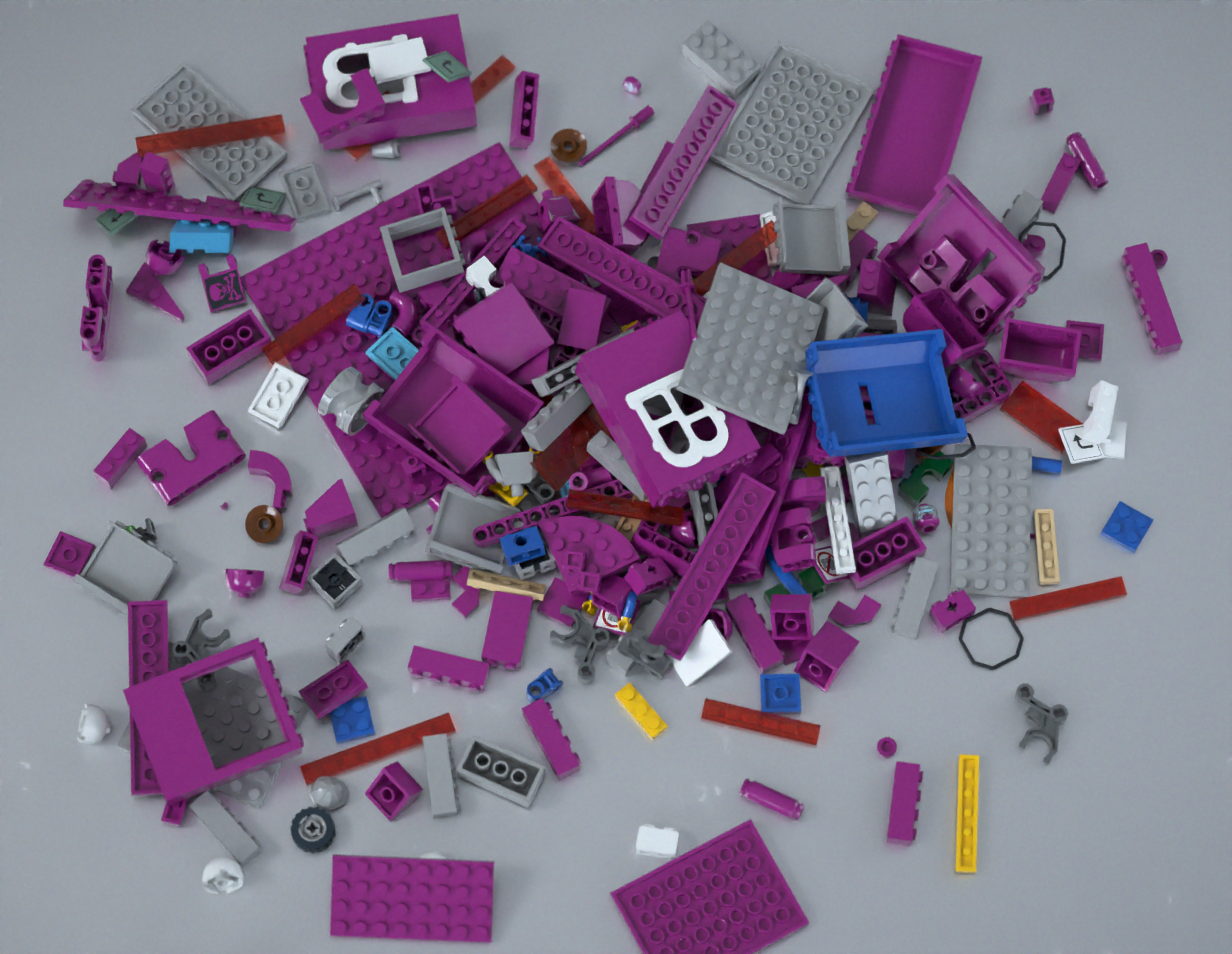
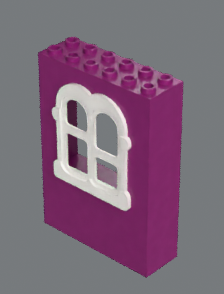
M458 14L306 37L307 45H303L311 93L317 91L324 107L331 113L345 114L356 107L359 99L348 100L342 96L341 88L347 82L352 81L350 77L352 74L341 73L337 69L338 60L347 55L368 54L370 49L422 37L427 57L447 51L468 69ZM369 58V62H370V70H369V72H370L372 78H375V75H374V72H373V68H372V65H371V61H370V58ZM431 68V71L403 77V92L382 95L388 112L384 113L381 117L368 120L363 125L355 126L346 133H340L331 140L321 142L323 143L324 150L477 126L470 76L448 83Z
M678 311L581 355L575 368L577 376L653 508L657 506L664 507L674 498L681 499L691 490L694 492L698 491L704 486L703 484L708 482L712 484L718 481L720 476L725 474L729 476L735 473L739 467L746 468L753 464L754 458L758 456L757 453L761 448L745 419L704 401H702L704 408L689 416H685L679 408L670 390L678 386L693 341L690 325L682 311ZM661 394L666 399L672 413L654 421L647 413L643 402ZM709 416L716 425L717 436L712 441H702L695 435L690 424ZM678 421L689 439L690 447L688 451L684 454H674L671 452L659 434L658 428L670 422Z

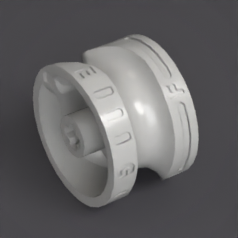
M354 367L346 368L332 381L323 394L318 406V412L323 416L334 413L337 419L335 425L349 436L357 434L368 424L364 420L363 413L374 399L379 402L384 395V389L376 383L372 382L370 385L362 384L363 375Z

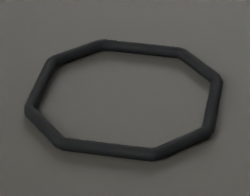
M1034 221L1020 233L1019 242L1021 244L1023 236L1034 225L1055 227L1062 238L1059 265L1048 276H1043L1044 280H1049L1063 266L1066 238L1056 223Z
M967 433L972 447L961 454L934 456L922 452L920 448L916 449L920 456L942 460L965 457L976 449V445L972 435Z
M987 608L965 619L959 634V642L971 663L990 670H995L1017 659L1024 640L1011 615L993 608ZM989 611L1007 616L1020 638L1016 654L994 666L975 661L962 639L967 622Z

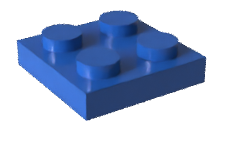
M1119 501L1101 531V535L1135 553L1154 519Z
M760 674L761 714H801L800 674Z
M366 696L348 700L330 712L337 744L375 735Z

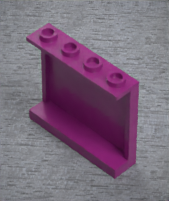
M510 277L504 281V286L458 317L456 314L453 315L454 327L459 333L463 332L465 335L463 339L469 347L473 346L476 350L474 354L505 376L555 343L552 335Z
M455 375L450 380L454 385L414 426L410 423L408 426L412 429L410 433L417 440L422 438L425 441L423 446L430 452L434 450L438 454L436 458L443 465L447 463L450 466V471L465 479L512 428Z

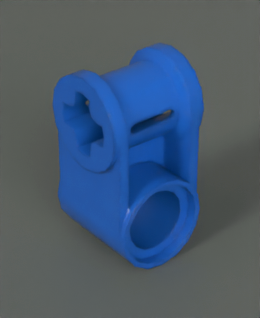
M361 294L357 298L353 309L348 315L346 326L364 332L366 321L375 307L371 295Z
M384 300L377 302L364 326L365 333L370 332L377 335L379 339L386 333L393 318V311L389 302ZM383 309L388 310L386 314L379 313Z
M549 668L527 686V699L530 703L541 698L544 700L549 695L558 691L564 683L562 680L559 681L553 674L552 668ZM532 690H538L540 691V694L534 696L530 692Z

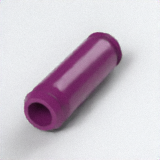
M1079 132L1069 135L1066 138V144H1069L1068 148L1072 155L1081 160L1079 167L1088 182L1092 184V188L1097 190L1104 187L1108 183V177H1105L1104 170L1085 138Z
M444 560L397 562L395 564L390 563L388 567L389 580L392 582L393 580L419 581L445 579L446 577L452 578V562L449 560L448 562Z
M750 778L745 779L739 792L741 796L744 795L746 799L785 817L795 818L794 821L799 820L805 807L803 803L800 804L798 800L759 782L749 781Z

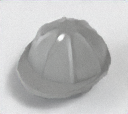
M323 776L312 784L310 791L311 800L319 808L324 810L336 809L345 805L349 799L348 787L337 778Z

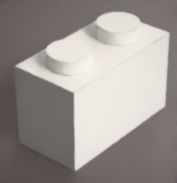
M651 824L639 826L635 854L674 860L679 832L670 827L658 829Z

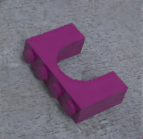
M367 68L350 75L359 95V101L356 107L348 113L334 114L329 112L324 107L317 91L300 98L302 108L320 143L331 140L340 133H346L351 128L363 125L368 120L381 117L384 113L388 112L385 101Z

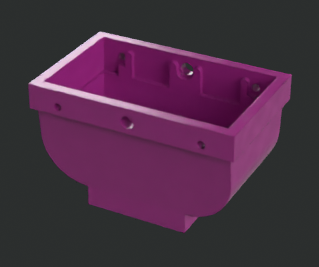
M605 177L591 197L596 237L632 257L651 235L629 220L642 198L641 192L630 181L616 180L615 177Z
M941 287L914 296L910 301V306L903 314V326L906 332L943 330L946 348L941 353L944 368L972 358L988 344Z
M1006 318L999 368L1006 373L1014 374V378L1050 384H1052V381H1069L1076 374L1082 330Z

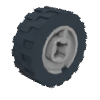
M308 807L307 809H302L292 819V826H290L291 835L299 849H303L304 852L319 853L324 849L326 850L332 844L333 838H335V825L331 815L326 813V810L319 809V807Z

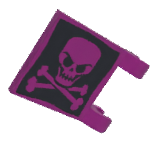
M233 254L226 256L230 269L209 275V269L204 263L198 265L211 313L247 302L237 260Z

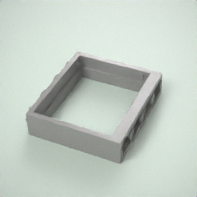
M444 207L380 227L399 293L465 273L462 266L466 264L463 253H458L462 251L459 240H454V238H457L455 228L450 227L453 221L451 215H446ZM444 225L454 260L402 276L392 241Z

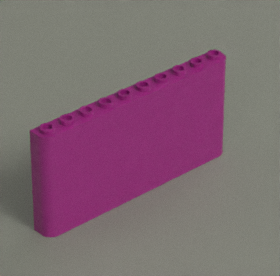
M898 34L896 41L892 40L890 46L892 54L887 56L885 62L887 70L882 72L880 82L883 83L881 87L877 88L875 97L878 99L876 103L873 102L870 113L873 115L871 119L868 118L865 129H868L866 135L863 134L860 145H863L862 151L858 150L855 159V161H858L857 167L853 166L850 175V177H853L852 183L848 182L845 193H848V197L918 216L937 194L934 187L949 173L980 70L982 56Z

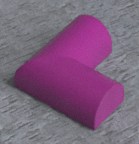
M432 182L414 185L420 215L443 207L447 216L458 214L454 195L435 198Z

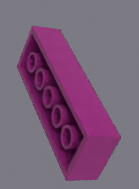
M512 246L494 278L495 282L504 286V281L510 277L523 296L561 316L564 314L569 288L599 293ZM607 296L601 322L603 321L610 305L613 302V300Z

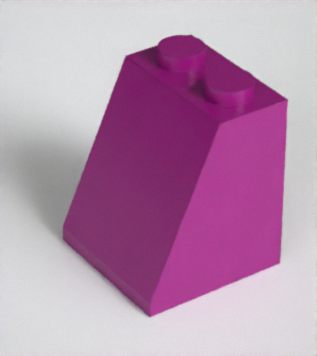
M862 259L856 297L868 303V313L892 316L896 279L881 261Z
M550 348L544 349L506 376L535 397H539L531 380L550 370Z
M338 480L305 511L306 518L303 519L306 531L319 536L318 540L358 526L355 511L343 480Z
M827 620L804 649L794 672L800 674V676L824 692H827L855 652L860 641Z

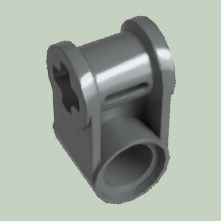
M540 470L530 484H524L527 491L535 497L540 505L555 501L554 488ZM544 493H549V494H551V495H550L549 497H547V498L542 497V495H543Z

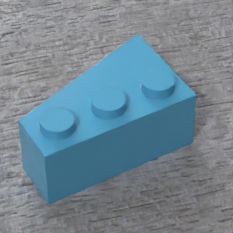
M178 219L170 232L169 253H175V249H187V253H193V249H205V253H229L233 246L234 226L227 222L215 224L209 219H201V222Z

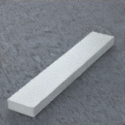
M840 467L820 468L821 477L825 476V505L836 575L856 572Z

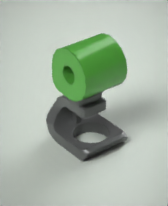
M150 518L145 519L146 529L142 527L136 529L133 525L125 528L129 532H132V530L142 535V539L153 541L157 539L154 522Z

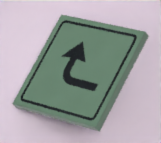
M447 51L423 58L422 60L448 83L472 74L470 70Z
M254 186L246 191L239 206L276 213L286 193Z
M108 209L94 220L107 233L113 235L139 215H135L134 211L117 213L116 209Z

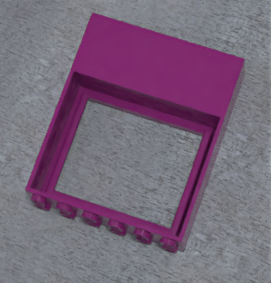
M259 638L123 690L167 806L302 753V747H304L303 738L300 733L296 734L297 724L293 714L289 716V703L286 696H281V683L279 678L275 679L273 676L275 668L271 660L267 661L268 651L264 641L260 643ZM253 657L286 741L214 768L182 683Z

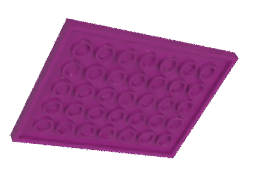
M751 819L610 893L642 954H755L809 925L807 917Z

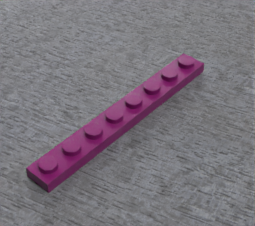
M512 216L468 267L483 256L495 267L510 250L511 246L525 233L527 226ZM467 268L464 270L465 273H462L420 320L421 326L429 330L433 325L440 330L476 287L471 286L466 279Z

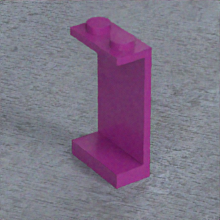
M495 591L481 656L482 662L490 664V667L499 665L504 666L508 670L521 669L523 647L530 613L534 605L533 597Z

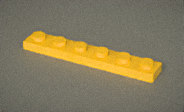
M959 754L955 872L976 873L979 755Z

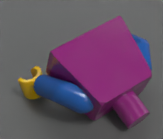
M612 575L608 579L601 581L599 594L591 593L589 596L590 600L584 602L582 608L591 616L597 612V607L619 618L624 616L617 626L622 631L626 625L625 631L631 632L632 625L629 623V619L633 616L637 595L625 579Z

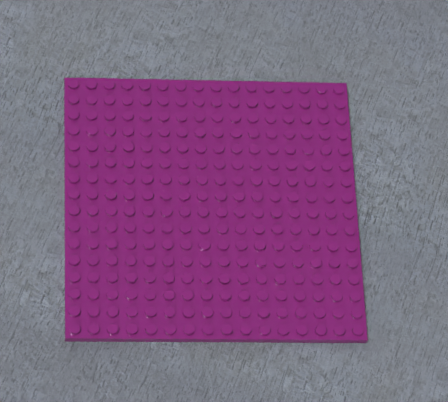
M500 142L420 183L432 182L435 198L454 195L458 214L451 215L453 224L450 227L455 228L457 238H454V240H459V243L466 236L483 229L486 230L490 242L512 216L516 219L519 218L527 226V230L523 234L526 239L525 244L529 243L534 247L538 245L537 238L543 239L546 234L542 231L537 212L539 203ZM414 187L240 277L244 289L292 370L309 380L304 390L317 412L320 400L326 389L346 368L354 367L363 375L362 384L370 385L374 382L384 389V394L395 381L366 355V351L379 340L378 336L370 332L365 333L346 326V321L357 298L361 294L371 295L376 305L377 302L383 300L389 302L391 294L398 288L380 227L420 215ZM444 225L392 241L402 276L454 260ZM483 249L477 251V252L474 254L473 260L477 257V255H478ZM542 252L536 253V260L555 269L547 257H543ZM568 267L561 272L574 280L578 278L587 280L583 273L572 267ZM461 274L439 280L438 282L448 289ZM379 278L387 279L391 284V293L385 298H379L373 293L372 285ZM491 280L489 282L490 285L495 288L502 287L498 285L494 280ZM425 285L405 291L414 299L418 309L417 323L414 328L421 326L420 320L430 310L428 308L424 309L419 304L418 292ZM474 291L464 301L470 308L477 304ZM392 305L393 318L387 331L399 317V310ZM383 309L379 313L386 314L388 310ZM607 312L599 330L610 337H614L621 332ZM445 323L440 329L448 328L446 325L447 323ZM411 331V333L406 337V339L411 344H413L418 350H420L422 346L416 345L413 342ZM455 331V341L465 347L461 335ZM348 332L360 334L362 338L361 348L354 352L346 350L343 345L345 334ZM556 338L553 339L555 343L547 347L550 348V370L552 362L562 346L557 344L558 339ZM570 350L564 351L566 355L573 354ZM560 388L546 395V398H537L544 402L545 408L552 401L553 397L558 395L563 389ZM586 408L582 413L587 414L589 412ZM334 413L324 416L319 414L380 518L401 507L408 511L432 498L436 493L443 492L448 484L453 483L425 462L423 463L426 466L427 475L423 476L419 470L412 474L413 481L409 483L401 467V461L404 457L411 455V452L369 423L357 434L349 436L335 425L337 419Z

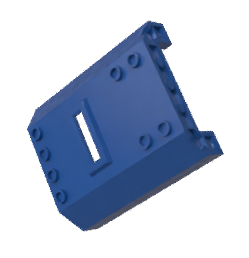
M942 329L810 343L805 351V370L812 372L814 375L808 377L805 385L809 389L808 400L813 407L812 418L817 425V439L820 440L822 448L830 457L962 443L967 438L968 434L964 418L956 419L941 358V353L946 348ZM867 386L875 424H868L859 387Z

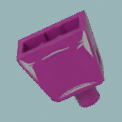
M546 190L542 193L543 199L537 207V212L543 233L548 232L558 216L574 225L578 224L580 216L566 196H554L552 190Z

